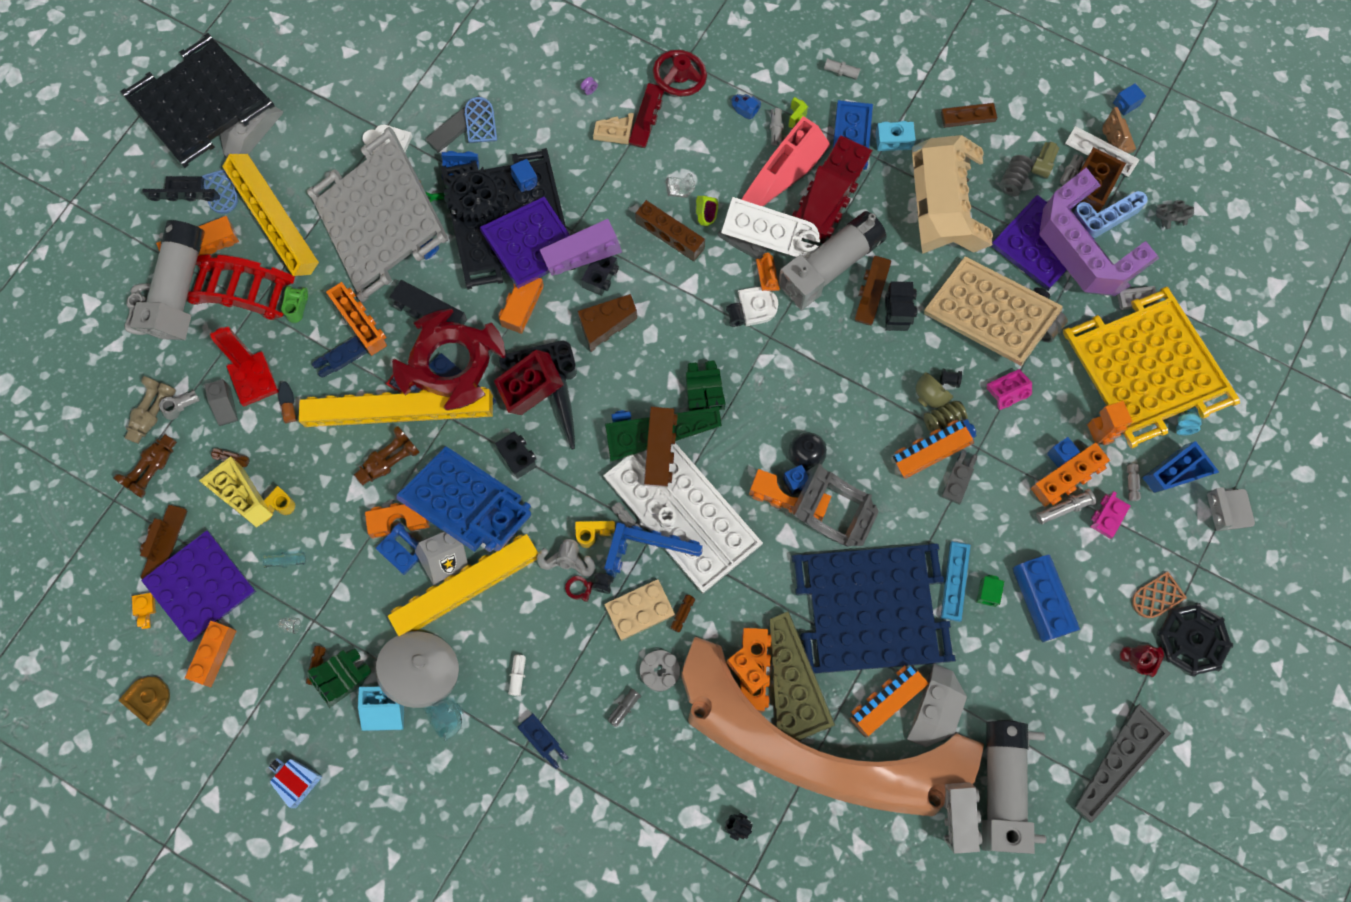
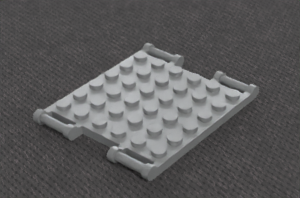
M387 127L384 133L369 145H364L361 148L367 160L344 178L334 169L323 181L307 190L361 302L368 300L369 296L382 286L391 283L392 279L388 270L411 253L417 261H421L424 255L440 243H445L449 240L395 132L390 127ZM387 139L390 140L389 143L383 146L376 153H372L373 150H375L378 146L384 143ZM333 181H335V185L329 188L322 195H319V192H321L324 188H326ZM437 235L436 238H434L432 241H430L428 244H426L420 249V247L423 244H425L427 241H429L431 238ZM380 277V279H379L378 281H376L374 284H372L371 286H369L367 289H364L365 287H367L369 284H371L373 281H375L377 278Z

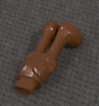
M399 426L393 430L394 440L378 452L373 451L368 455L367 460L362 466H359L360 470L354 474L363 486L369 481L373 482L375 479L391 472L390 468L403 458L410 455L417 456L420 453ZM404 445L398 453L386 459L392 452Z
M164 434L160 440L157 439L156 442L142 451L140 461L129 474H115L113 479L138 497L143 498L149 481L158 470H162L165 467L170 454L173 453L172 448L177 442ZM149 466V468L142 476V478L137 483H135L139 476L143 473V471Z

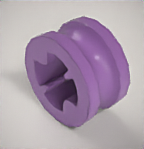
M588 77L581 83L580 88L584 90L586 95H590L597 89L598 83L592 77Z

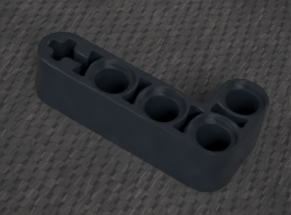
M564 340L508 353L505 358H500L499 360L500 368L504 374L517 364L516 361L520 362L535 350L549 353L554 365H558L560 374L564 375L566 380L573 379L577 374L571 345ZM562 349L568 350V352L565 354L559 353V351ZM566 366L572 367L570 371L563 370Z

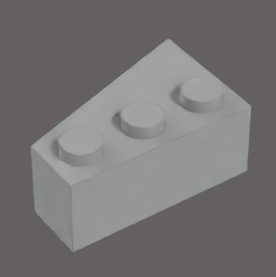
M970 782L945 784V809H947L948 817L945 818V826H948L949 835H944V841L954 854L980 852L979 845L982 844V835L978 831V823H981L980 811L977 810V802L980 799L979 791Z

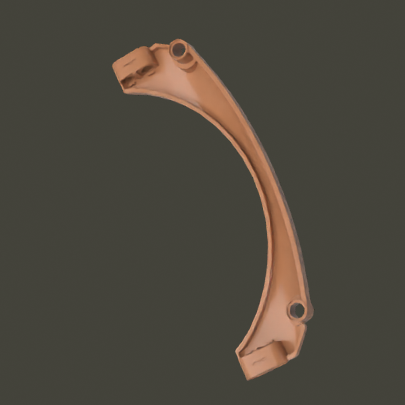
M696 636L694 637L681 675L689 703L693 704L688 717L689 724L729 752L761 770L807 790L851 804L890 812L931 817L935 816L944 806L945 784L970 782L973 785L975 782L984 744L957 733L946 743L929 752L911 758L884 762L856 761L820 752L798 742L770 723L750 703L732 677L726 664L722 647ZM695 714H701L703 717H697ZM929 801L934 802L936 806L931 805Z

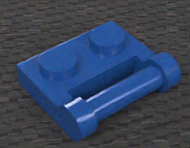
M399 523L376 549L405 575L419 561L416 553L412 556L395 539L400 535L415 550L419 542Z

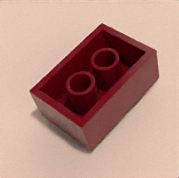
M535 350L494 380L508 413L523 415L564 385L549 353Z

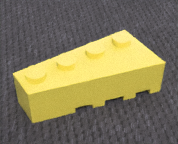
M231 456L199 480L255 527H258L272 516L271 511L245 469Z

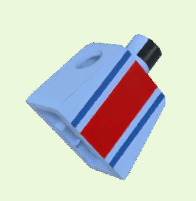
M276 758L269 766L276 774L270 783L290 808H297L322 778L320 774L293 759H289L284 764Z

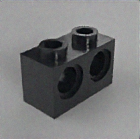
M610 256L590 263L581 279L582 288L600 296L603 295L604 291H608L612 276H616L619 270L617 258ZM604 264L609 265V267L603 268L601 266ZM596 279L601 280L600 283H594L593 281Z
M514 431L495 443L498 451L517 479L537 467L535 463L537 458L532 450L527 451L525 448L527 443L522 435L517 436ZM510 444H517V447L515 449H508V446ZM520 459H527V463L524 465H519L518 461Z

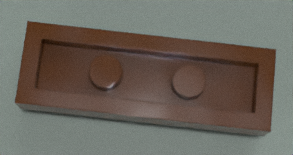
M994 103L943 108L941 110L944 128L990 123L997 120Z

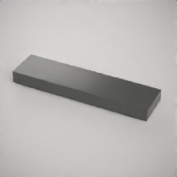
M484 101L481 102V105L484 108L488 105ZM471 102L468 106L473 109L476 104ZM478 106L475 111L480 114L483 109ZM465 107L426 138L427 143L438 153L467 130ZM472 113L469 117L475 120L478 116ZM468 119V126H470L472 122Z

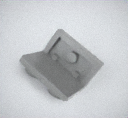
M1224 487L1216 488L1207 494L1216 531L1248 528L1255 525L1248 494L1245 489L1225 491Z

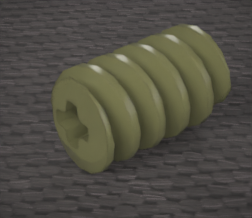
M956 400L952 401L951 404L947 403L944 407H939L937 410H932L931 413L927 412L924 414V422L930 433L933 430H941L940 427L943 429L947 428V424L954 420L959 422L961 418L963 420L968 419L965 407L960 401Z

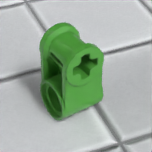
M287 286L285 289L281 310L291 323L300 322L303 318L305 305L308 301L307 288L296 289Z

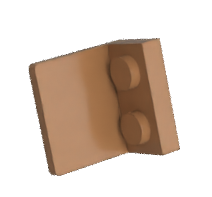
M1114 107L1103 124V133L1106 135L1109 144L1126 153H1133L1136 147L1125 118L1122 119L1118 107Z

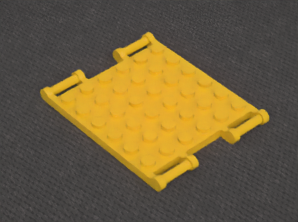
M1167 286L1147 297L1132 300V308L1137 312L1105 325L1100 316L1096 315L1087 322L1072 328L1067 327L1063 329L1064 337L1071 344L1106 406L1124 401L1133 422L1127 427L1128 430L1122 433L1131 449L1151 438L1168 434V429L1163 420L1195 406L1200 417L1204 419L1209 417L1211 413L1231 405L1236 406L1240 404L1238 395ZM1161 298L1166 299L1147 308L1143 307L1144 305H1147ZM1094 326L1097 327L1092 331L1075 337V334L1080 333ZM1224 394L1228 396L1227 399L1208 407L1204 404ZM1152 424L1157 426V428L1136 437L1133 435V432Z

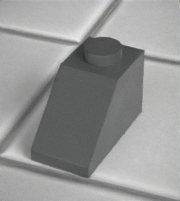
M224 379L204 384L209 405L218 425L222 426L238 421L231 387Z

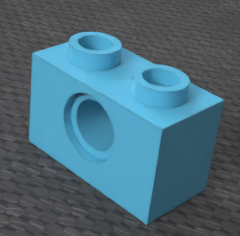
M882 122L877 125L875 132L877 151L912 150L916 141L914 122Z

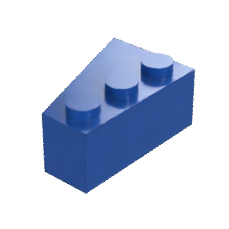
M1194 441L1183 445L1142 478L1155 493L1219 473V471L1198 443Z

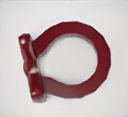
M574 576L567 581L565 590L570 598L575 600L582 599L584 602H588L592 590L591 587L594 583L591 581L587 582L581 576ZM575 581L583 582L586 587L585 593L573 595L570 591L572 583Z

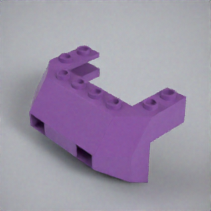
M1085 168L1058 189L1045 205L1039 235L1085 293L1116 296L1131 286L1128 281L1157 261L1159 257L1145 241L1117 263L1113 264L1070 210L1101 186L1090 171Z

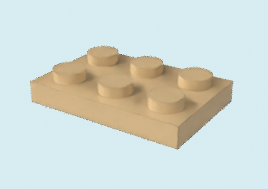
M658 579L604 604L621 641L675 616Z

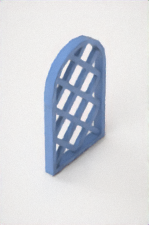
M483 97L470 99L465 106L468 143L497 141L492 104ZM482 101L488 104L485 108L481 105ZM471 102L476 104L473 109L468 106ZM478 106L483 109L480 114L475 111ZM484 112L490 115L487 120L482 117ZM472 113L478 116L475 120L469 117ZM479 118L485 121L482 126L476 123ZM491 118L493 119V125L489 122ZM468 119L472 122L470 126H468ZM474 124L479 127L476 132L471 129ZM486 124L491 126L489 131L483 128ZM493 129H494V135H495V137H494L492 134H490V132H491ZM481 130L486 133L483 138L478 135ZM469 131L474 134L471 138L469 135Z
M225 170L203 175L205 189H210L209 187L212 183L217 185L216 191L219 187L224 188L222 194L218 193L220 199L212 201L215 203L213 207L211 201H208L210 208L219 214L231 212L238 203V196L233 182L226 178L227 173ZM217 176L222 178L219 183L214 181ZM224 180L229 181L227 186L221 185ZM227 190L232 192L230 197L224 195ZM222 197L227 199L225 204L220 203ZM230 201L234 202L231 207L227 206ZM216 206H222L221 210H216Z

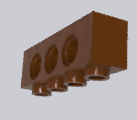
M645 200L636 211V224L693 262L705 249V238L649 201Z

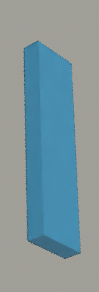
M950 542L940 619L956 622L962 621L971 546L969 544Z

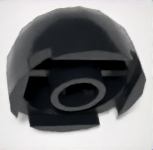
M812 432L800 433L794 437L788 450L791 463L797 467L802 465L805 471L810 470L818 463L822 465L827 453L824 440Z

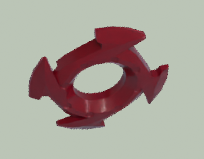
M452 309L430 313L414 322L413 325L417 329L422 330L410 352L408 365L397 359L392 360L394 378L405 396L411 392V387L415 385L417 388L450 397L444 405L447 411L473 404L486 395L477 386L488 366L490 359L489 350L501 358L506 356L500 332L492 322L485 324V329L483 330L459 323L446 322L453 313ZM458 343L466 347L470 353V360L467 367L458 375L441 377L430 370V357L441 345Z

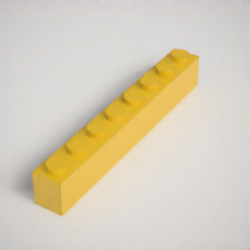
M229 154L222 166L291 274L293 276L311 275L319 263L249 155Z
M526 534L515 537L511 544L505 545L500 551H496L490 556L485 555L481 557L478 563L473 566L468 565L464 567L461 573L456 576L451 575L447 577L441 585H434L426 590L427 593L424 595H417L411 598L405 606L394 608L391 614L388 615V618L398 636L423 628L536 561L538 551L529 536Z

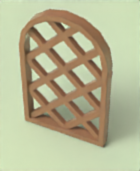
M1167 571L1137 590L1132 598V605L1140 616L1154 618L1162 615V613L1187 597ZM1163 576H1165V581H1164V582H1163V581H1159L1160 578H1162ZM1152 583H1154V587H1153V588L1147 587V586L1151 585ZM1157 583L1164 584L1163 591L1156 589ZM1167 585L1173 587V593L1166 592ZM1141 590H1143V594H1142V595H1138V593H1139ZM1146 590L1153 591L1152 598L1145 596ZM1156 592L1162 593V600L1155 599ZM1165 594L1172 596L1171 603L1165 601ZM1136 597L1142 598L1141 605L1136 604ZM1175 597L1182 598L1174 603ZM1145 599L1151 600V607L1144 606ZM1154 601L1161 603L1160 610L1154 608ZM1164 604L1171 605L1163 610ZM1143 608L1150 610L1149 616L1143 614ZM1153 611L1160 612V613H1158V614L1152 616Z

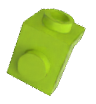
M796 97L791 102V109L795 111L789 120V127L791 129L795 127L803 116L806 118L808 111L806 103Z

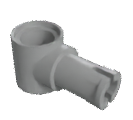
M193 390L179 398L166 397L161 400L159 407L166 419L173 420L180 415L181 411H184L185 407L200 400ZM168 406H174L172 411L165 410Z

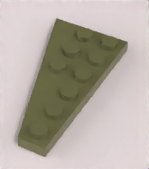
M785 612L771 618L770 631L773 651L772 662L774 666L773 677L777 728L799 741L836 725L790 613Z

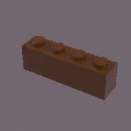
M651 407L644 486L667 488L668 483H672L673 472H669V466L674 463V452H671V445H675L676 433H672L673 425H677V414H674L673 408Z

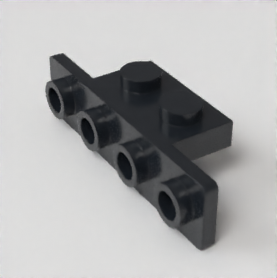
M166 176L165 189H142V193L151 201H160V199H167L169 201H178V199L214 201L220 199V195L215 189H204V178L202 176Z

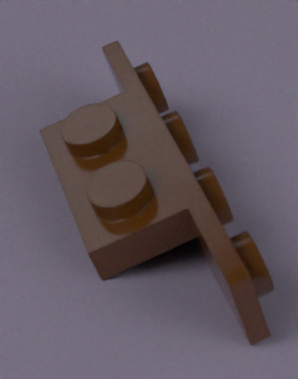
M874 256L870 270L866 269L863 280H866L865 286L861 285L858 296H861V300L854 319L856 322L872 326L892 262L891 260Z
M168 505L163 520L154 518L153 523L149 525L148 536L140 548V556L147 559L141 579L170 559L188 510Z

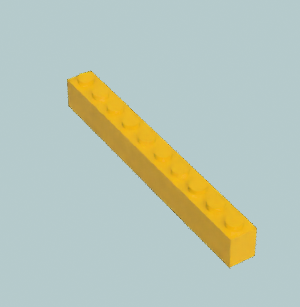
M480 387L486 394L484 397L463 408L448 411L445 410L444 405L450 397L440 396L426 390L419 391V393L410 392L406 396L403 392L400 394L385 392L381 395H344V397L338 398L335 396H326L320 399L317 397H307L300 400L299 422L304 427L493 417V395L490 389Z

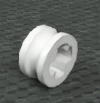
M671 507L662 508L659 512V522L664 526L674 524L676 521L674 509ZM670 512L672 514L671 520H663V513L669 514Z

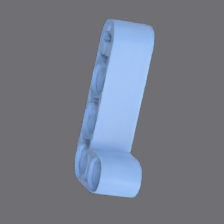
M1136 191L1099 213H1096L1090 204L1082 202L1077 205L1073 214L1089 234L1096 238L1138 214L1147 203V196L1141 191Z

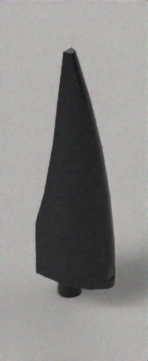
M559 374L564 385L552 393L551 397L571 450L575 449V434L570 394L565 376Z

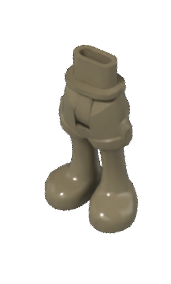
M143 376L141 383L146 387V393L137 409L134 408L131 411L128 427L126 428L128 432L125 436V439L139 444L142 437H146V434L157 423L158 418L156 416L160 410L159 404L161 400L166 397H173L176 393L174 388ZM159 392L156 401L154 402L153 406H152V407L150 408V410L148 411V409H149V407H150V405H151V403H152L154 397H155L156 394Z

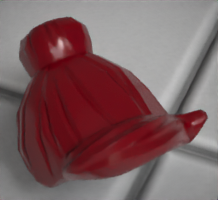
M1138 645L1134 648L1125 646L1121 649L1119 656L1122 661L1129 662L1137 673L1150 675L1152 678L1157 674L1164 657V651L1161 647L1157 648L1151 645Z

